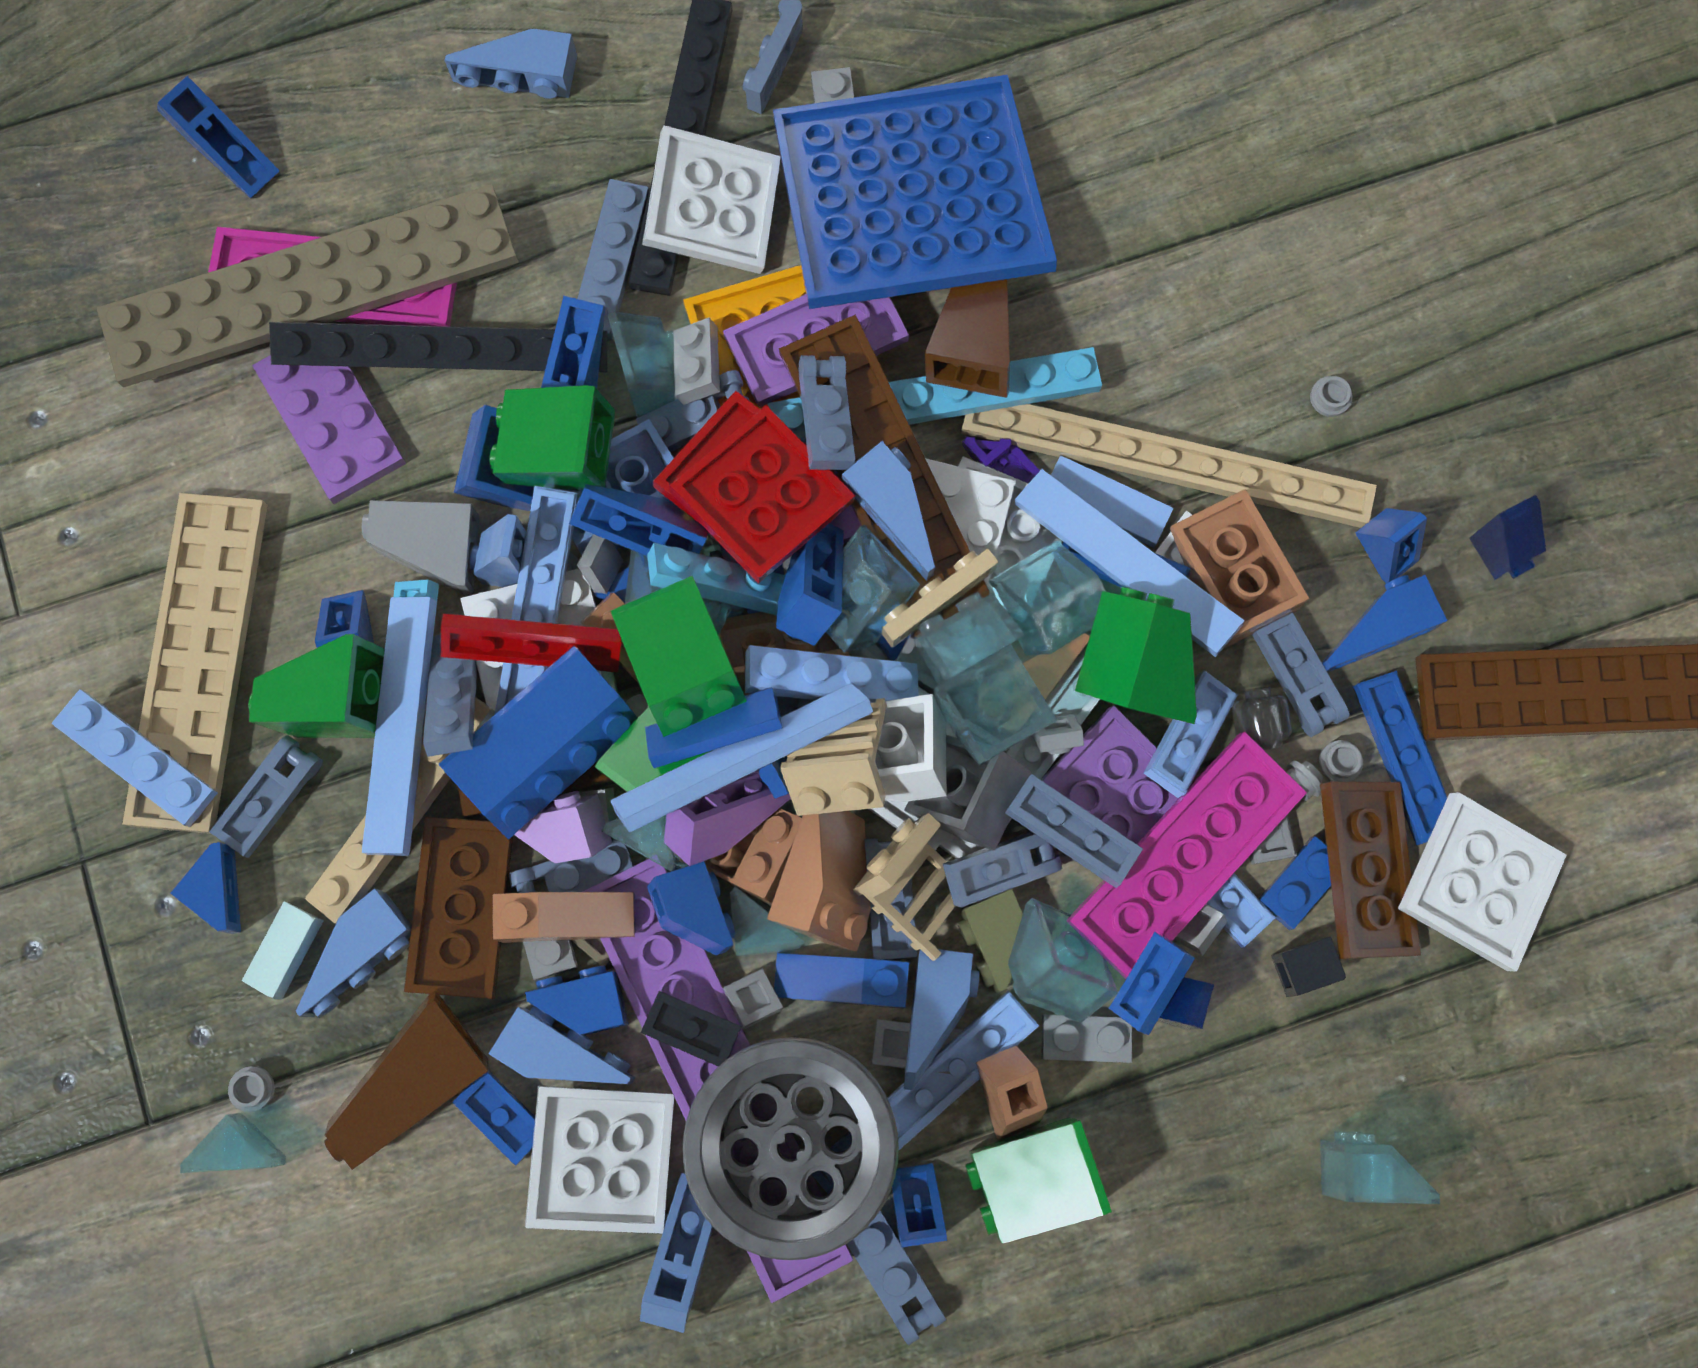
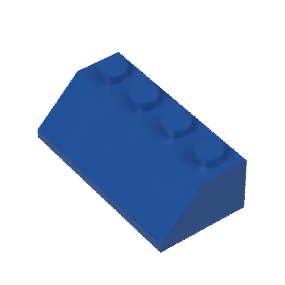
M573 646L473 733L472 750L450 753L439 763V766L480 812L509 840L597 762L638 717L582 653Z

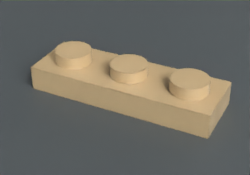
M988 548L979 555L975 551L965 555L953 566L957 572L945 581H942L940 577L933 579L919 591L922 598L909 608L905 603H902L884 617L887 624L882 627L883 637L892 648L992 574L997 568L998 560Z

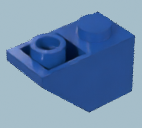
M704 861L656 876L648 884L647 889L662 929L716 956L725 953L734 945L732 941L735 938L733 922L728 913H722L717 897H720L718 880L712 871H707Z
M605 965L579 971L580 979L563 983L562 976L537 981V990L525 992L527 1002L580 1035H588L629 1025L620 980L616 972L606 973Z

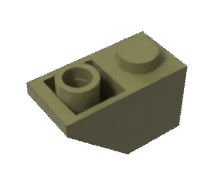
M1012 889L963 909L961 912L963 921L957 923L967 947L975 945L981 961L975 963L977 971H979L982 983L985 988L992 985L995 993L1008 988L1030 931Z

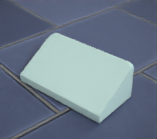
M284 901L242 981L272 999L282 1000L324 920Z

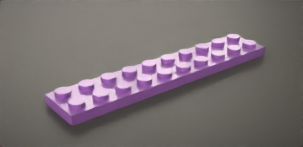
M658 854L583 891L634 892L635 937L601 938V941L642 1028L658 991L740 1025L706 951L662 929L647 889L648 884L654 877L668 873ZM742 1028L729 1058L751 1046ZM646 1035L685 1120H687L691 1105L698 1091L718 1066ZM759 1093L752 1100L751 1110L758 1119L769 1120L776 1114L777 1103L771 1095ZM786 1133V1140L778 1144L779 1151L783 1157L797 1159L800 1147L793 1133ZM749 1138L738 1139L733 1146L734 1158L742 1164L754 1163L758 1157L757 1145ZM811 1173L807 1178V1187L813 1195L821 1197L823 1195ZM769 1177L761 1183V1194L768 1202L777 1203L786 1197L787 1188L781 1179ZM846 1244L827 1254L802 1260H778L748 1252L771 1303L853 1261V1257Z

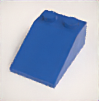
M483 405L471 417L454 493L494 505L530 511L535 486L506 484L493 474L490 466V452L492 446L497 444L498 441L497 408Z

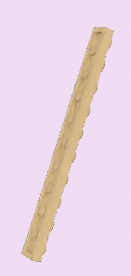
M1031 404L965 415L961 431L962 435L987 441L1011 439V445H1015L1018 448L1056 457L1061 455L1073 461L1227 497L1246 489L1253 503L1362 528L1370 521L1377 486Z

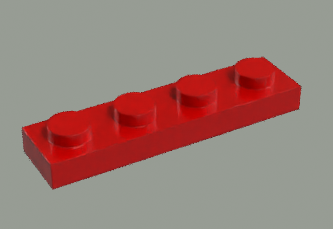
M443 614L441 657L550 667L569 649L575 646L597 671L618 672L621 637L618 629Z

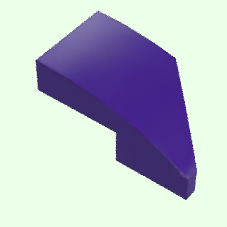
M966 437L962 441V446L973 461L1028 484L1040 471L1017 446L1011 445V439L984 441L975 440V437Z

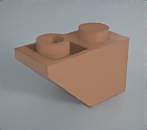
M1017 1046L976 1062L995 1135L999 1141L1040 1123L1048 1107L1039 1072Z

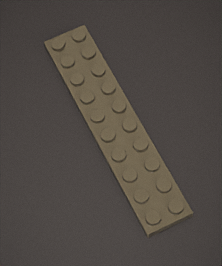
M490 184L103 305L96 309L116 381L124 388L270 342L269 322L330 323L519 262L493 185Z

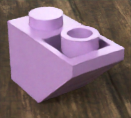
M579 791L557 796L554 802L549 803L514 834L553 863L589 858L612 844L610 834L606 830L598 794L580 797Z

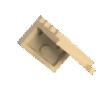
M885 698L876 699L875 703H870L873 710L870 715L788 754L787 761L781 763L780 769L797 816L884 807L886 794L875 758L887 707Z
M927 813L915 822L908 818L894 831L891 836L893 841L869 862L866 867L868 872L855 886L853 891L858 896L863 894L874 904L872 909L877 914L883 913L893 923L891 927L897 933L902 931L912 941L910 944L912 948L916 951L921 949L934 961L941 955V952L929 940L955 906L951 893H949L920 932L910 923L946 877L943 863L947 861L928 844V841L941 824L932 815ZM927 859L936 867L935 871L903 912L899 913L891 903Z

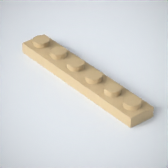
M475 697L474 732L495 714L493 709L477 697ZM423 737L412 831L450 780V777L439 766V763L450 753L427 757L423 745ZM366 815L305 898L335 924L342 914L365 897L394 857V855H367L362 853Z

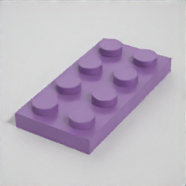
M805 294L724 330V338L758 408L797 391L779 354V348L856 314L875 355L908 342L909 334L890 297L809 309L807 295Z
M271 355L252 365L319 483L333 504L406 464L350 367L271 365Z

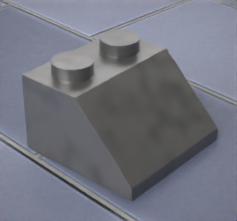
M946 735L947 796L908 801L904 811L917 818H921L929 813L941 824L939 829L964 841L995 851L1011 818L1005 812L1032 772L1003 750Z

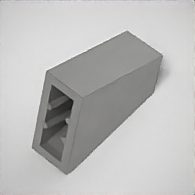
M370 500L369 514H364L362 518V535L377 553L464 596L474 594L475 575L474 570L470 569V556L473 546L477 545L479 515L472 504Z

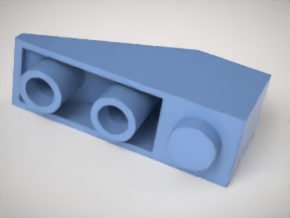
M529 29L445 56V63L453 82H457L462 86L474 88L478 85L493 87L506 93H515L517 91L529 92L549 99L556 96L569 98L577 60L572 34L540 29Z
M374 888L338 918L296 1009L300 1017H314L316 1015L318 1018L325 1016L340 1003L338 996L350 986L356 989L365 984L375 975L376 972L373 968L386 957L388 960L396 958L409 947L410 942L408 939L411 937L412 925L386 892Z
M534 1005L531 1010L522 1007L516 1009L488 1053L525 1078L631 1084L636 1078L627 1072L631 1066L628 1062L609 1051L605 1057L590 1049L593 1044L590 1038L580 1035L572 1029L566 1034L553 1025L556 1019Z

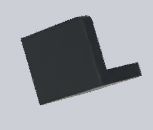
M1331 936L1271 955L1286 997L1299 996L1346 978Z

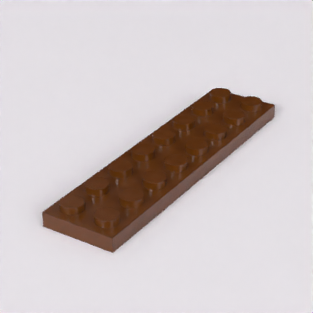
M855 314L779 348V354L800 398L799 360L801 355L815 356L816 360H829L830 356H844L855 463L881 441L890 450L894 447L899 449L909 461L911 468L908 471L912 476L935 565L934 574L930 579L926 581L855 499L851 504L898 605L905 603L909 608L922 598L919 591L937 577L945 581L957 572L953 566L970 553V550ZM816 377L817 385H829V378ZM835 470L839 480L842 482V474L846 470ZM982 580L912 634L923 655L1000 620L1001 614L985 581Z
M1698 644L1420 654L1415 658L1422 729L1425 741L1698 731Z

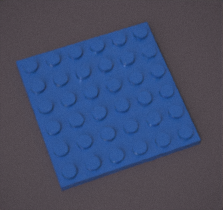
M1008 75L773 109L775 129L809 309L1056 272L1057 259Z

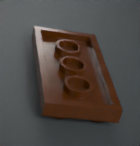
M1331 781L1320 784L1339 959L1420 956L1417 919L1398 909L1412 878L1400 782Z
M425 817L404 992L431 994L436 990L439 995L495 999L501 942L493 940V894L507 893L513 836L508 840L490 821Z

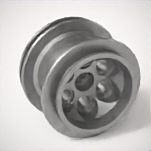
M790 1037L763 1041L751 1045L725 1060L707 1078L698 1091L686 1120L683 1137V1163L686 1179L693 1198L704 1217L723 1237L736 1246L753 1254L778 1260H802L818 1257L832 1252L856 1238L868 1227L883 1207L891 1191L898 1164L899 1145L895 1118L890 1103L876 1079L858 1060L833 1045L806 1038ZM806 1087H814L823 1095V1107L815 1114L804 1113L798 1107V1094ZM759 1093L771 1095L777 1103L776 1114L769 1120L758 1119L751 1110L752 1100ZM836 1125L846 1127L852 1135L850 1147L842 1152L830 1150L825 1142L826 1132ZM786 1133H796L804 1140L805 1148L798 1150L797 1159H787L779 1151L778 1144L786 1140ZM749 1138L755 1142L758 1147V1157L754 1163L742 1164L734 1158L733 1146L738 1139ZM825 1171L830 1174L834 1181L833 1190L826 1196L818 1197L813 1195L807 1187V1178L811 1173ZM777 1177L785 1183L787 1195L782 1201L772 1203L764 1199L760 1188L761 1183L766 1178Z

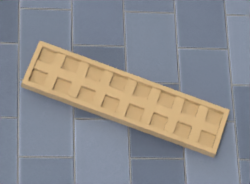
M179 493L138 732L208 784L218 794L192 826L187 827L129 784L123 825L211 834L209 831L217 821L268 505L263 500Z

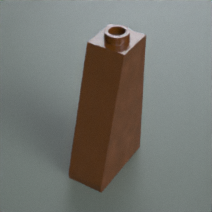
M1007 279L952 287L950 289L925 351L927 383L1004 398L1008 397L1010 351Z
M436 990L427 996L328 1121L325 1131V1137L327 1138L324 1140L325 1146L336 1161L341 1162L344 1160L352 1170L488 1071L487 1056Z

